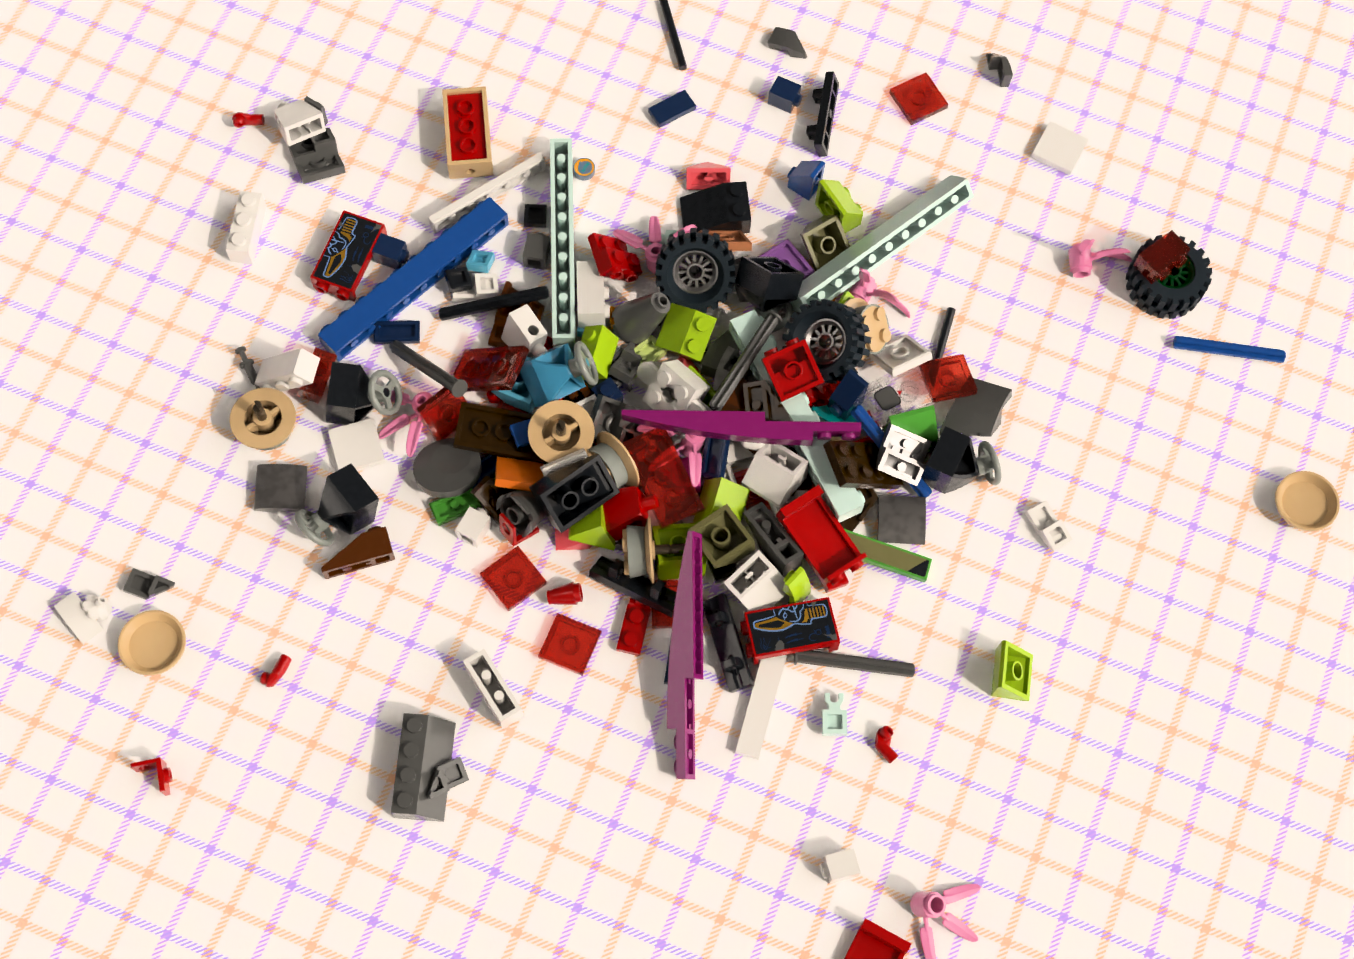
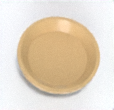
M1311 471L1293 472L1283 478L1275 492V503L1279 514L1289 525L1296 529L1307 532L1320 531L1331 525L1338 516L1340 509L1338 493L1325 477Z
M149 610L137 614L124 625L118 638V653L122 662L131 671L145 676L159 675L170 670L181 659L186 647V634L182 624L173 615L160 610Z

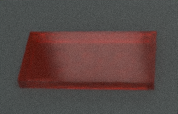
M525 345L465 349L452 376L467 382L468 388L466 392L512 390L530 350Z
M655 428L622 442L636 464L640 478L639 484L645 497L655 494L658 498L659 507L652 509L661 529L704 511L705 508L695 487L691 484L690 477L667 430Z

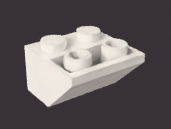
M765 444L756 452L742 480V485L780 508L807 479L808 460L783 445Z
M759 550L724 582L725 587L748 611L774 607L786 595L783 591L784 577Z

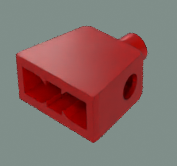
M636 486L619 488L620 493L603 504L606 531L615 541L623 538L622 529H627V525L645 527L649 516L648 511L659 507V501L655 494L645 497Z

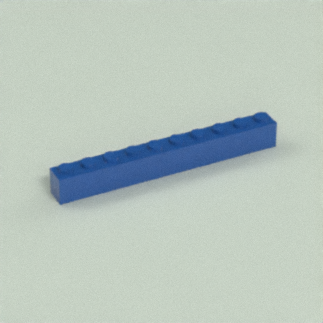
M488 197L485 201H480L470 213L461 216L455 225L451 228H446L440 237L435 241L429 242L417 255L411 256L405 265L400 269H395L385 281L377 283L370 293L360 297L350 309L342 311L335 321L325 325L320 330V333H318L321 345L340 362L374 334V329L376 328L374 323L392 320L444 278L445 270L456 268L470 256L472 250L480 249L509 225L508 214L491 197Z

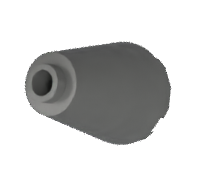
M655 292L619 304L614 309L611 319L614 317L615 324L613 329L615 333L627 344L633 342L639 345L647 340L670 310L669 299L665 294Z
M514 490L502 494L497 499L496 510L500 508V512L516 527V536L520 534L522 537H526L546 517L533 493L530 491Z

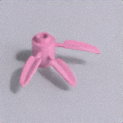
M650 217L649 241L653 244L648 247L642 244L643 240L640 237L625 230H614L612 234L616 238L635 249L641 248L645 251L647 268L655 274L657 256L660 254L662 244L659 243L662 237L658 217ZM691 224V225L685 226L684 228L680 229L679 231H681V230L684 229L685 234H686V233H690V228H696V229H697V227H696L695 225ZM678 231L673 234L675 238L678 236Z
M1085 239L1081 243L1074 244L1068 250L1070 272L1073 273L1075 278L1090 276L1093 269L1092 261L1102 257L1132 262L1130 256L1123 254L1131 252L1126 248H1112L1091 252L1094 239Z
M860 267V280L852 285L849 292L855 298H861L867 303L872 296L883 298L910 318V312L896 296L885 290L876 289L875 279L870 276L869 271L863 270Z
M392 390L391 402L395 403V391ZM402 392L401 405L411 404L415 413L410 416L402 414L391 421L380 431L379 439H384L408 425L410 420L417 417V421H412L406 441V453L409 457H412L417 447L423 422L434 423L440 417L441 408L429 392H420L412 400H410L409 394Z
M639 425L636 429L639 432L667 438L675 434L680 435L673 431ZM685 434L686 437L681 439L679 447L676 449L671 446L658 455L650 463L648 471L653 472L679 457L681 452L684 456L689 457L690 481L692 486L696 487L701 478L702 456L700 451L706 437Z
M965 884L944 890L943 896L937 892L919 891L912 896L910 901L912 912L918 917H923L924 927L920 928L919 932L925 959H936L933 931L929 926L928 918L941 916L944 919L942 924L950 931L968 941H978L977 935L951 913L945 914L944 911L946 904L962 900L977 893L981 889L980 885Z

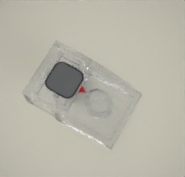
M916 366L895 377L888 373L870 382L863 404L867 410H870L873 420L877 421L879 427L884 431L889 416L935 405L941 399L920 368Z

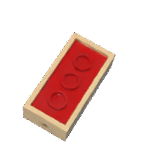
M486 86L442 89L449 178L494 176Z

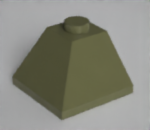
M823 215L807 224L800 234L815 271L850 247L838 215Z
M728 504L687 530L702 534V552L715 569L737 563L755 550L754 539Z

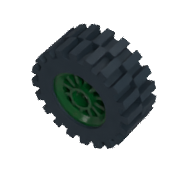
M1167 234L1165 239H1163L1162 235H1157L1154 240L1150 238L1145 242L1144 246L1141 245L1129 265L1125 280H1128L1126 284L1127 291L1132 290L1129 297L1132 301L1138 300L1136 306L1140 310L1145 306L1148 308L1146 313L1149 315L1157 312V318L1163 319L1166 314H1169V319H1175L1178 313L1181 317L1185 316L1189 310L1191 312L1197 306L1211 284L1212 278L1210 276L1213 272L1212 268H1207L1211 263L1209 257L1203 259L1202 256L1205 251L1202 248L1196 250L1194 247L1197 243L1191 240L1188 244L1184 242L1186 238L1180 235L1176 240L1174 239V234Z

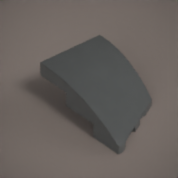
M326 128V131L288 146L303 184L346 173L345 166L338 154L336 139L330 128Z
M970 377L950 407L941 426L940 436L946 426L968 437H991L1001 425L1002 409L1012 397V389Z
M598 394L590 415L595 430L593 442L596 443L598 433L606 431L614 435L627 449L638 442L640 438H650L652 435L637 431V427L641 424L622 420V410L642 409Z

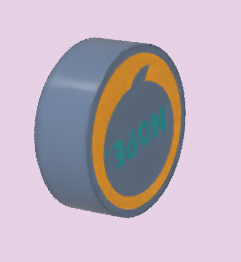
M589 158L576 160L573 165L575 177L582 181L590 180L595 175L594 162Z

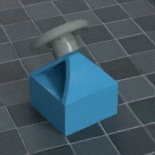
M577 341L574 344L575 358L567 343L553 347L517 364L535 407L559 400L586 387L581 375L591 386H595L598 383V372L594 359L582 341Z

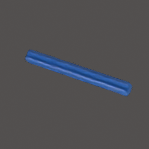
M1174 336L1173 348L1276 363H1283L1286 358V352L1280 349L1184 336Z
M857 405L851 410V415L857 422H861L863 430L880 449L885 433L863 406ZM922 477L918 486L908 483L919 497L927 498L932 493L931 488Z

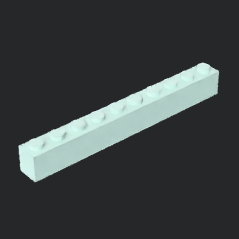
M572 138L550 139L553 347L568 343L570 350H574V344L576 343Z
M955 175L948 176L804 279L797 300L790 302L793 312L801 313L802 311L799 307L803 304L811 306L810 301L833 300L860 280V267L870 273L974 198L968 178Z
M755 309L730 320L729 331L741 353L764 321L762 316H758ZM771 334L750 365V369L757 381H768L778 396L761 361L765 357L764 352L777 347L776 340ZM805 392L781 402L793 421L820 422L818 414L815 411L812 412L809 407V399ZM813 437L812 446L793 445L797 454L808 460V474L815 486L819 484L824 493L821 497L839 523L862 512L865 503L862 492L856 490V488H841L838 485L823 444L829 440H818L817 437Z

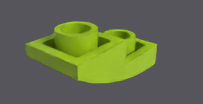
M801 566L796 571L791 570L783 579L785 582L783 591L790 597L788 604L803 602L811 593L809 578Z

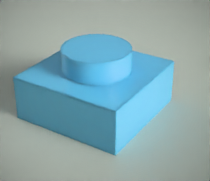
M472 250L466 262L468 271L489 273L495 261L494 252Z

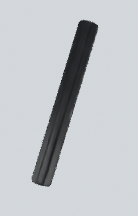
M541 286L443 307L439 309V317L442 321L543 300L549 297V291L547 286Z

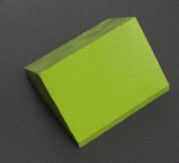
M722 477L704 480L692 523L700 522L726 504H728L741 522L750 490Z
M603 505L569 528V540L612 551L615 550V539L606 531Z
M1002 640L995 650L991 696L1029 701L1033 654L1007 640Z

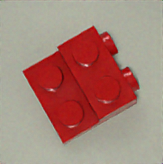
M592 233L587 237L600 276L633 282L643 273L637 254L628 252L625 242L618 238L598 233Z
M798 337L786 342L787 347L780 351L775 347L764 352L765 357L761 359L781 402L824 383L805 339L799 341Z

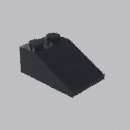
M746 181L722 183L680 197L683 228L693 224L697 227L696 232L704 228L708 230H741L744 234L750 233L751 213Z
M597 453L551 472L529 487L550 524L561 533L620 493L600 455Z

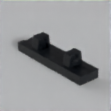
M834 71L825 73L823 88L813 89V100L816 104H820L817 124L809 125L806 128L808 139L814 140L813 145L819 157L828 155L839 82Z
M601 556L589 570V577L671 618L673 617L676 592L667 588L666 582L657 579V582L652 584L650 579L645 576L630 578L629 575L624 574V561L618 558L614 562Z
M722 593L703 601V608L729 692L734 693L754 685L727 595ZM719 621L726 622L719 626L716 625V622Z

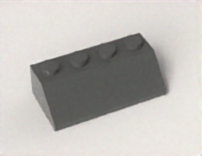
M403 714L391 814L394 818L444 822L448 792L432 799H428L427 795L436 767L452 760L456 729L455 722L431 715Z

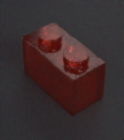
M1171 230L1141 252L1133 265L1152 284L1158 279L1164 280L1174 267L1178 269L1188 260L1186 256L1191 249Z
M315 347L312 354L319 357L320 361L313 383L300 387L296 396L318 404L329 380L332 362L336 361L337 355Z

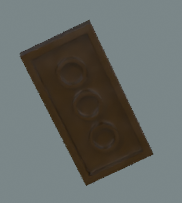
M467 402L461 403L453 448L524 461L547 463L535 454L530 445L517 449L509 429L512 424L531 419L533 414Z
M829 440L823 444L839 487L899 489L904 485L901 479L875 469L879 448L875 443Z

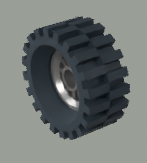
M690 228V233L686 234L684 229L678 231L676 238L672 235L668 238V243L662 245L660 254L657 256L656 285L660 287V292L667 296L670 304L675 303L691 309H700L702 313H707V307L710 306L712 310L718 308V302L724 303L727 300V294H731L733 291V283H735L736 278L733 252L728 249V243L725 240L720 241V235L715 232L713 236L709 235L708 229L703 228L702 233L696 232V228ZM696 265L702 270L699 273H692L690 268Z
M821 299V301L812 300L810 301L811 306L803 304L799 307L802 311L801 313L795 311L792 313L791 317L794 321L793 323H786L785 328L789 329V333L783 334L782 340L788 342L797 337L799 341L805 339L824 383L837 384V381L841 382L850 369L858 373L855 367H863L866 363L861 359L863 355L869 356L870 350L865 349V344H871V337L865 336V332L870 330L868 325L861 323L865 319L862 315L857 314L854 308L827 299ZM831 337V345L827 348L826 341Z

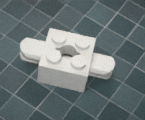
M678 359L662 362L661 366L655 361L643 362L638 366L637 376L649 386L642 400L652 409L713 411L702 402L711 387Z

